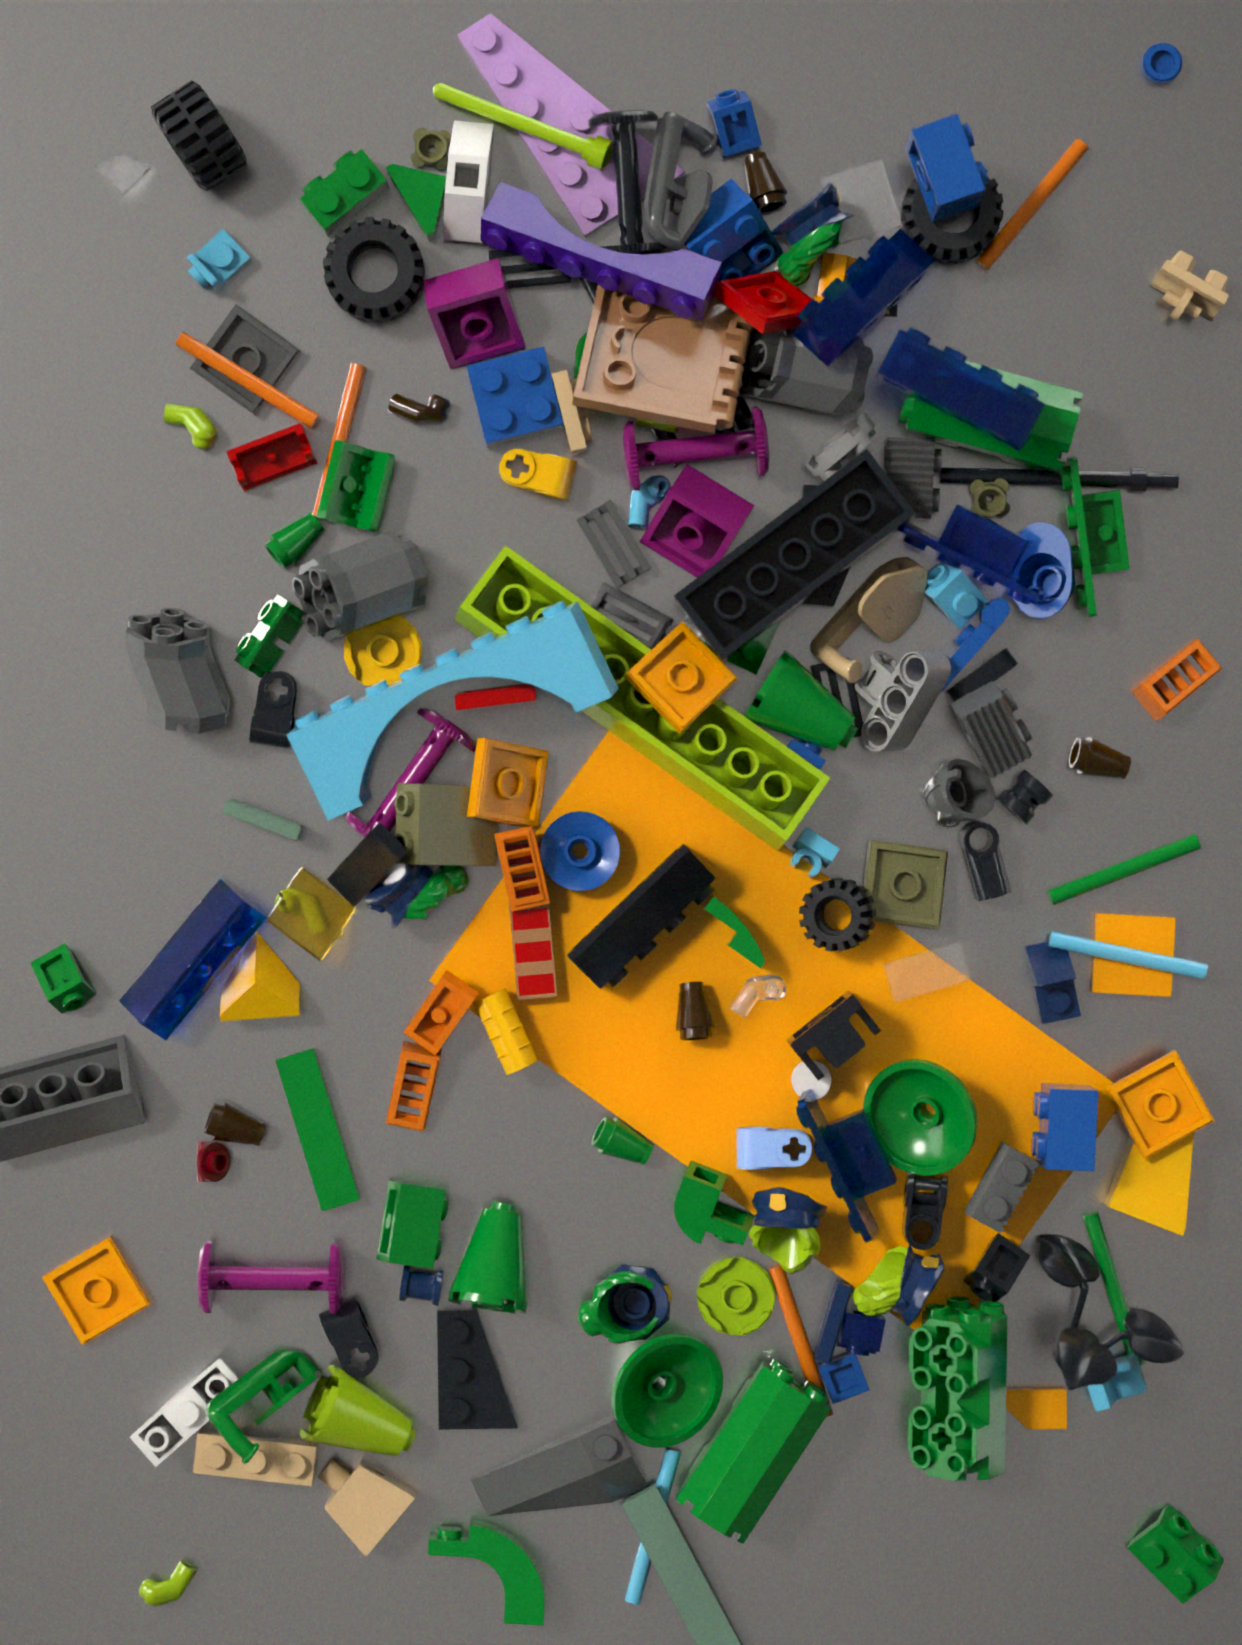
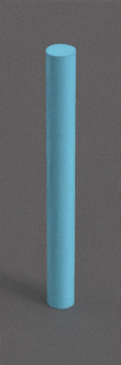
M1053 931L1049 938L1048 947L1203 980L1207 974L1208 964Z
M666 1447L656 1484L666 1505L682 1452L670 1447ZM641 1542L625 1597L626 1602L640 1605L651 1566V1560Z

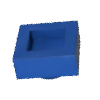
M791 739L787 745L789 749L819 770L826 762L825 759L819 756L822 749L815 744L804 740L798 742L795 739Z
M855 1351L835 1358L831 1362L829 1361V1363L818 1365L832 1404L870 1390Z

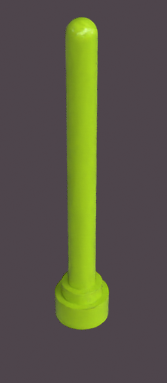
M438 83L433 88L434 96L440 100L581 154V159L587 161V166L604 171L611 158L614 141L598 135L596 138L591 136L587 139L444 83Z

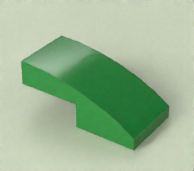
M712 895L704 909L736 931L727 945L761 968L765 960L751 933L726 905Z

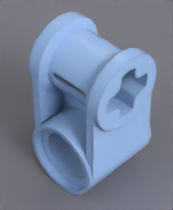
M736 1128L737 1168L770 1169L773 1167L802 1166L811 1157V1139L807 1133L795 1128ZM793 1137L798 1138L800 1145L806 1146V1150L799 1151L797 1158H791L790 1151L783 1150V1145H788L790 1138Z

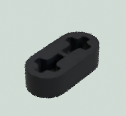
M1005 648L949 688L946 693L955 702L985 684L996 681L1014 668L1018 662L1008 648Z

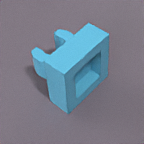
M806 827L792 846L798 851L791 857L790 866L795 867L800 858H808L812 862V869L807 877L813 878L819 873L822 866L826 868L833 861L840 848Z

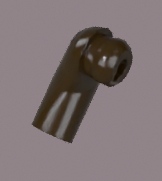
M394 394L389 402L388 409L389 412L413 422H442L448 416L446 412L450 407V402L434 394L430 396L428 405H424L400 394Z

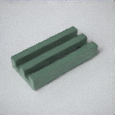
M235 799L226 800L222 811L226 815L296 841L300 840L304 830L302 824Z

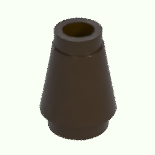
M759 151L746 156L743 162L745 165L748 195L754 201L760 213H771L785 206L787 203L785 198L787 190L767 158L766 153Z
M1090 736L1086 739L1077 738L1069 756V767L1075 769L1078 775L1125 779L1131 765L1130 756L1124 755Z
M703 982L679 984L680 992L676 1031H680V1040L692 1041L712 1038L711 1028H714L715 1024Z
M226 1102L223 1105L214 1103L208 1115L204 1133L212 1135V1140L259 1146L266 1124L259 1122V1120Z

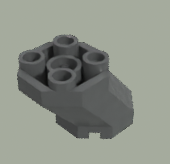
M809 325L766 334L760 333L755 328L752 332L748 331L751 336L746 361L742 364L744 367L742 375L743 386H740V394L843 416L850 409L857 410L863 404L865 398L864 389L869 367L873 361V352L870 347L864 346L862 337Z
M399 529L333 553L314 558L301 565L299 575L292 578V589L296 597L300 599L305 612V624L308 632L313 637L321 635L328 641L397 615L410 612L424 605L426 595L420 597V587L427 586L428 575L417 545L411 540L403 542L399 537L404 534Z
M164 608L160 610V614L148 616H129L125 648L147 704L146 719L162 729L176 731L177 724L188 725L189 733L198 734L224 728L226 718L228 719L230 698L209 645L208 624L196 621L191 617H184V611L178 608Z

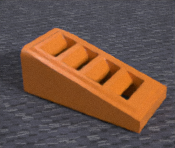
M1197 638L1132 692L1151 717L1158 721L1222 670V667ZM1191 654L1205 671L1203 675L1200 676L1187 660V656ZM1176 665H1178L1187 675V677L1191 680L1192 683L1190 685L1186 683V681L1174 668ZM1164 675L1178 690L1179 694L1177 696L1163 681L1162 677Z
M534 825L494 834L511 912L550 904ZM528 839L529 847L506 851L505 844ZM528 855L532 856L533 863L510 867L509 859ZM535 870L536 878L513 883L512 875ZM535 886L539 887L540 894L517 899L515 891Z
M403 1042L386 1124L425 1131L441 1057V1049L435 1056L420 1044ZM407 1060L430 1064V1067L408 1063ZM404 1073L427 1078V1083L404 1079ZM401 1090L424 1094V1097L420 1099L400 1095ZM402 1105L421 1109L420 1115L397 1111V1106Z

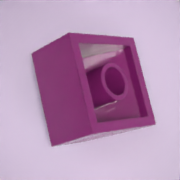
M499 258L423 280L427 310L450 369L526 347L511 291Z
M686 464L639 542L698 578L723 558L755 505Z

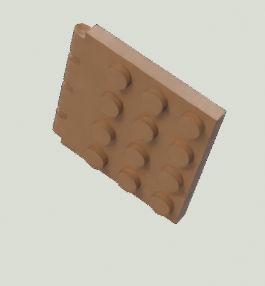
M598 285L572 405L709 433H715L716 427L731 428L737 405L735 398L739 395L744 370L742 364L746 361L751 336L748 331L752 329V325L716 296L713 297L701 322L693 318L680 317L666 308L655 304H644L633 296L617 290H606Z

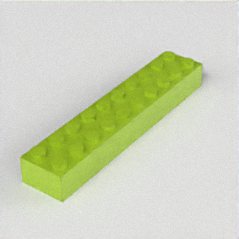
M505 545L460 605L454 620L478 637L492 632L494 638L507 633L506 626L514 621L528 617L529 621L532 622L543 617L542 610L550 605L564 601L565 605L568 606L578 601L619 688L611 698L581 711L778 851L789 839L830 780V777L720 698L679 734L624 677L651 649Z

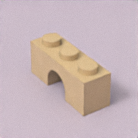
M202 1426L197 1433L193 1473L311 1487L315 1481L319 1452L318 1443L308 1442L301 1439V1437L280 1435L278 1438L246 1436L253 1444H259V1449L253 1458L244 1464L242 1458L229 1446L215 1427Z

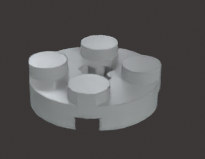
M865 412L862 413L858 421L854 418L821 446L824 451L819 456L815 457L813 454L804 465L815 477L819 475L825 481L842 467L841 463L846 459L845 455L849 451L856 456L872 442L871 438L876 434V431L873 429L875 423Z

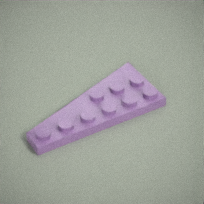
M488 14L457 34L458 39L501 106L585 139L589 136L596 138L599 135L614 141L612 126H589L588 124L589 119L593 115L610 112V110L494 15ZM517 130L584 237H587L618 217L614 151L604 171H600L587 166V161L581 159V154ZM635 131L642 202L645 199L653 145ZM676 165L674 179L685 174V171L678 165Z

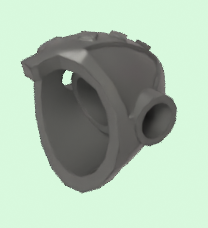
M954 759L942 763L941 768L926 783L923 793V799H925L927 806L938 816V823L943 827H956L961 821H971L985 817L993 809L996 800L994 787L988 776L976 765L962 759Z

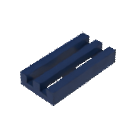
M835 1279L813 1352L815 1360L829 1363L832 1360L852 1293V1287L846 1281Z

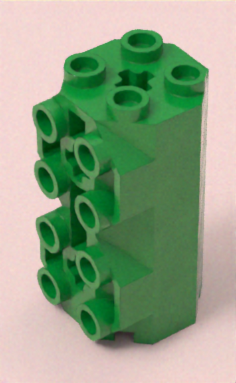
M929 350L925 357L918 356L909 381L910 384L916 385L913 395L908 394L907 398H905L899 417V422L906 423L905 431L924 436L925 439H935V442L957 448L962 446L998 456L1003 461L1032 469L1038 467L1056 473L1062 471L1065 462L1057 459H1061L1062 452H1069L1081 408L1073 404H1078L1082 400V392Z
M952 1296L946 1298V1304L925 1305V1310H922V1326L918 1327L909 1338V1371L912 1383L918 1390H921V1405L915 1407L908 1417V1450L910 1451L912 1463L916 1468L924 1470L927 1476L952 1481H966V1474L977 1472V1480H989L1005 1473L1008 1316L1004 1313L1003 1303L983 1302L977 1305L970 1304V1298Z
M774 1358L770 1364L762 1361L753 1377L748 1378L731 1404V1411L710 1443L705 1444L688 1470V1477L676 1494V1501L682 1506L687 1499L694 1504L690 1512L695 1517L729 1538L735 1532L737 1541L744 1544L831 1410L830 1405L827 1403L829 1399L825 1396L827 1393L809 1380H806L804 1385L794 1379L795 1376L792 1375L793 1370Z

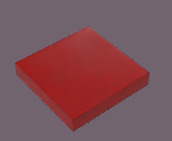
M777 271L716 282L713 292L714 296L762 334L822 323L826 312L821 305L787 281Z
M525 683L461 691L454 696L456 710L536 701L537 695L536 687Z

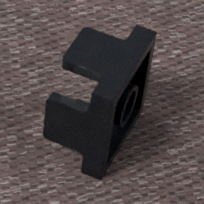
M846 991L786 1039L818 1081L824 1077V1074L807 1054L810 1048L816 1046L834 1068H839L865 1047V1041L849 1022V1018L854 1013H857L874 1035L881 1031L863 1006L849 991Z

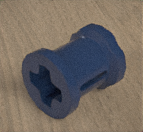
M404 1265L399 1301H406L407 1298L431 1301L432 1306H439L444 1271L438 1270L435 1274L413 1271L410 1266Z

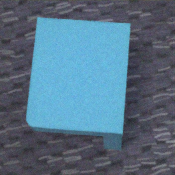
M1134 1353L1115 1358L1117 1373L1111 1381L1100 1385L1087 1386L1096 1412L1111 1408L1119 1399L1142 1394L1147 1390L1138 1358Z

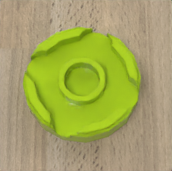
M742 1256L725 1257L711 1264L702 1274L697 1288L698 1308L705 1322L717 1332L736 1336L748 1335L760 1329L771 1317L775 1304V1287L768 1272L756 1261Z

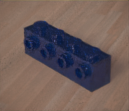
M901 228L889 239L884 235L880 237L867 252L870 255L868 259L864 260L861 256L857 258L844 273L847 276L845 280L841 281L838 277L834 279L822 292L821 295L824 299L818 303L813 299L799 313L798 317L802 322L793 335L827 367L911 291L935 262Z
M909 328L908 332L901 329L898 331L875 375L876 378L1017 451L1023 448L1045 403L1037 400L1040 395L1039 393L1022 384H1018L1014 388L1002 382L1003 375L988 366L982 365L980 369H977L965 363L967 356L951 347L946 346L942 351L930 345L931 338L914 328Z
M219 879L119 1002L141 1025L167 1040L267 917L242 893L222 879Z

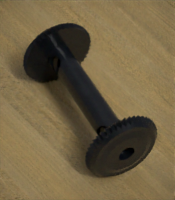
M621 110L603 112L593 115L588 121L589 126H612L614 135L613 151L618 221L621 237L620 245L602 246V248L620 253L640 255L661 253L667 248L659 242L644 243L641 231L643 222L635 129L636 124L658 121V115L653 111Z

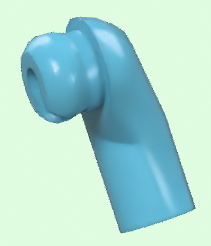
M651 476L640 484L641 490L635 491L633 489L628 521L630 528H648L649 510L662 501L671 488L670 482L665 476Z

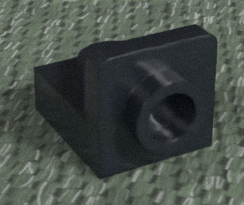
M997 1233L992 1237L977 1264L967 1273L963 1281L971 1286L972 1292L979 1298L997 1302L1008 1294L1031 1255Z

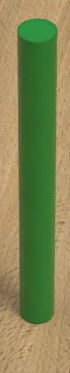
M1196 834L1050 889L1048 890V895L1051 903L1056 905L1201 849L1199 839Z
M1098 1211L1084 1215L1083 1218L1120 1332L1126 1330L1123 1321L1130 1311ZM1123 1339L1126 1354H1133L1129 1347V1339ZM1137 1356L1140 1365L1146 1363L1145 1360Z

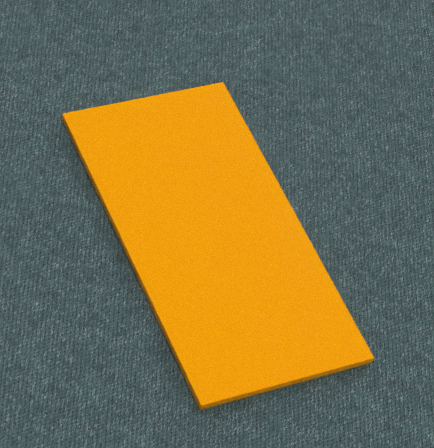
M608 731L535 832L536 839L543 838L550 824L560 816L570 812L585 811L596 814L606 820L614 829L620 845V857L616 870L605 883L597 888L587 891L569 890L558 885L547 874L558 996L518 1000L509 899L504 877L429 981L436 985L445 971L448 970L477 990L479 994L468 1009L479 1017L480 1015L474 1002L505 988L512 1004L515 1005V1011L520 1022L523 1023L524 1031L529 1041H531V1046L538 1060L687 1167L690 1161H694L727 1174L722 1192L752 1214H757L751 1202L755 1193L776 1187L805 1194L816 1202L827 1206L824 1216L819 1219L820 1225L816 1228L820 1238V1252L818 1256L813 1258L855 1288L862 1284L874 1271L887 1250L897 1246L908 1248L909 1245L902 1235L903 1198L907 1172L889 1163L872 1144L863 1118V1103L866 1091L872 1080L882 1070L898 1061L922 1059L943 1066L960 1079L973 1099L978 1120L977 1135L971 1151L951 1170L930 1176L915 1175L937 1179L941 1175L948 1176V1189L939 1241L928 1250H919L913 1247L912 1249L914 1253L923 1257L940 1253L944 1263V1271L925 1301L922 1310H925V1305L946 1304V1298L952 1296L970 1298V1304H978L981 1298L976 1296L972 1292L971 1286L963 1280L967 1273L975 1267L992 1237L999 1232L968 1216L964 1210L1001 1142H1004L1038 1162L1036 1156L1031 1154L1032 1132H1039V1119L1033 1115L1034 1092H1041V1083L1089 1085L1098 1090L1097 1139L1116 1112L1113 1103L1104 1089L1112 1085L1113 1082L894 924L874 922V929L868 932L870 936L865 941L860 942V945L847 950L830 952L825 951L826 948L824 947L818 948L813 945L815 941L807 939L804 935L807 932L806 927L800 926L799 920H803V914H799V908L804 906L805 901L802 899L805 894L811 892L810 888L831 879L820 871L813 878L807 877L812 869V865L800 858L795 867L790 866V859L795 853L783 845L778 851L615 734ZM583 843L574 845L573 855L578 859L585 858L588 854L587 846ZM681 844H684L716 878L711 883L715 890L699 906L692 901L682 911L686 918L671 933H668L664 928L655 936L653 940L658 945L644 959L640 961L636 956L624 966L629 973L617 985L611 988L606 983L600 989L567 957V953ZM712 895L726 905L751 933L765 960L761 968L727 945L736 931L704 909ZM834 899L826 905L824 919L832 929L843 930L851 921V910L844 901ZM703 982L715 1027L711 1028L712 1038L692 1041L680 1040V1031H676L680 992L679 984ZM846 991H849L855 996L881 1031L874 1035L857 1013H854L849 1018V1022L865 1041L866 1045L839 1068H834L816 1046L810 1048L807 1051L809 1057L822 1062L828 1068L831 1074V1086L829 1091L817 1100L804 1099L794 1091L791 1083L792 1072L802 1060L786 1039ZM926 1104L927 1110L935 1114L934 1108L930 1104ZM771 1127L772 1129H800L807 1133L811 1139V1157L805 1164L798 1167L738 1169L736 1128ZM793 1137L790 1138L788 1145H783V1150L790 1151L791 1158H797L799 1151L806 1150V1146L800 1145L798 1138ZM1039 1164V1168L1034 1169L1036 1175L1030 1176L1032 1182L1026 1183L1028 1189L1023 1190L1024 1196L1019 1197L1020 1203L1015 1204L1016 1210L1011 1211L1012 1217L1007 1218L1009 1224L1004 1225L1005 1231L999 1234L1019 1247L1073 1172L1072 1170L1045 1169ZM917 1189V1192L934 1193L932 1190ZM926 1220L915 1222L910 1230L913 1240L917 1242L927 1240L932 1232L931 1226ZM893 1310L889 1311L895 1317L904 1322L903 1317L900 1313H897ZM922 1310L914 1322L909 1325L913 1330L922 1326Z

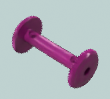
M757 406L751 407L753 430L637 444L635 442L633 421H627L623 426L622 439L626 474L630 487L635 491L641 490L638 467L755 454L758 475L764 476L769 470L770 455L767 427L762 410Z
M427 707L419 708L416 713L435 725L429 737L417 751L370 821L367 823L349 811L345 815L347 823L363 837L379 822L391 832L396 824L394 802L397 795V785L399 783L424 784L454 740L474 752L476 750V742L469 734L436 711L430 710Z
M206 1243L200 1250L198 1261L197 1292L199 1306L205 1313H211L214 1290L329 1291L330 1314H336L341 1309L344 1291L342 1250L337 1244H331L329 1267L214 1266L212 1243Z

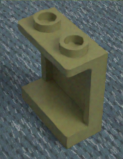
M399 783L394 802L396 810L395 838L408 852L397 864L496 866L497 846L494 834L497 833V822L467 817L471 785Z

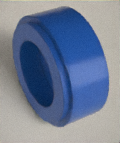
M1168 43L1152 45L1145 52L1141 60L1143 75L1148 81L1157 85L1172 82L1182 68L1180 52L1176 47Z

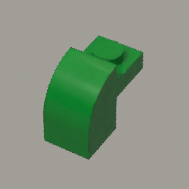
M690 1161L674 1204L675 1217L679 1227L691 1240L698 1244L702 1243L707 1231L714 1234L722 1242L744 1245L754 1216L717 1202L727 1174Z

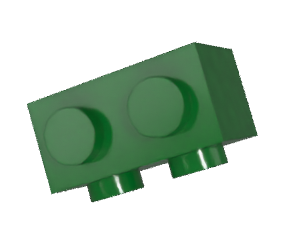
M362 149L356 154L352 150L348 151L333 164L336 170L324 179L321 175L317 176L302 189L304 195L299 199L303 207L327 236L331 235L389 188L387 179Z
M389 1181L376 1259L387 1263L433 1269L434 1261L438 1260L442 1248V1241L438 1236L440 1223L444 1221L448 1211V1200L445 1197L446 1190Z

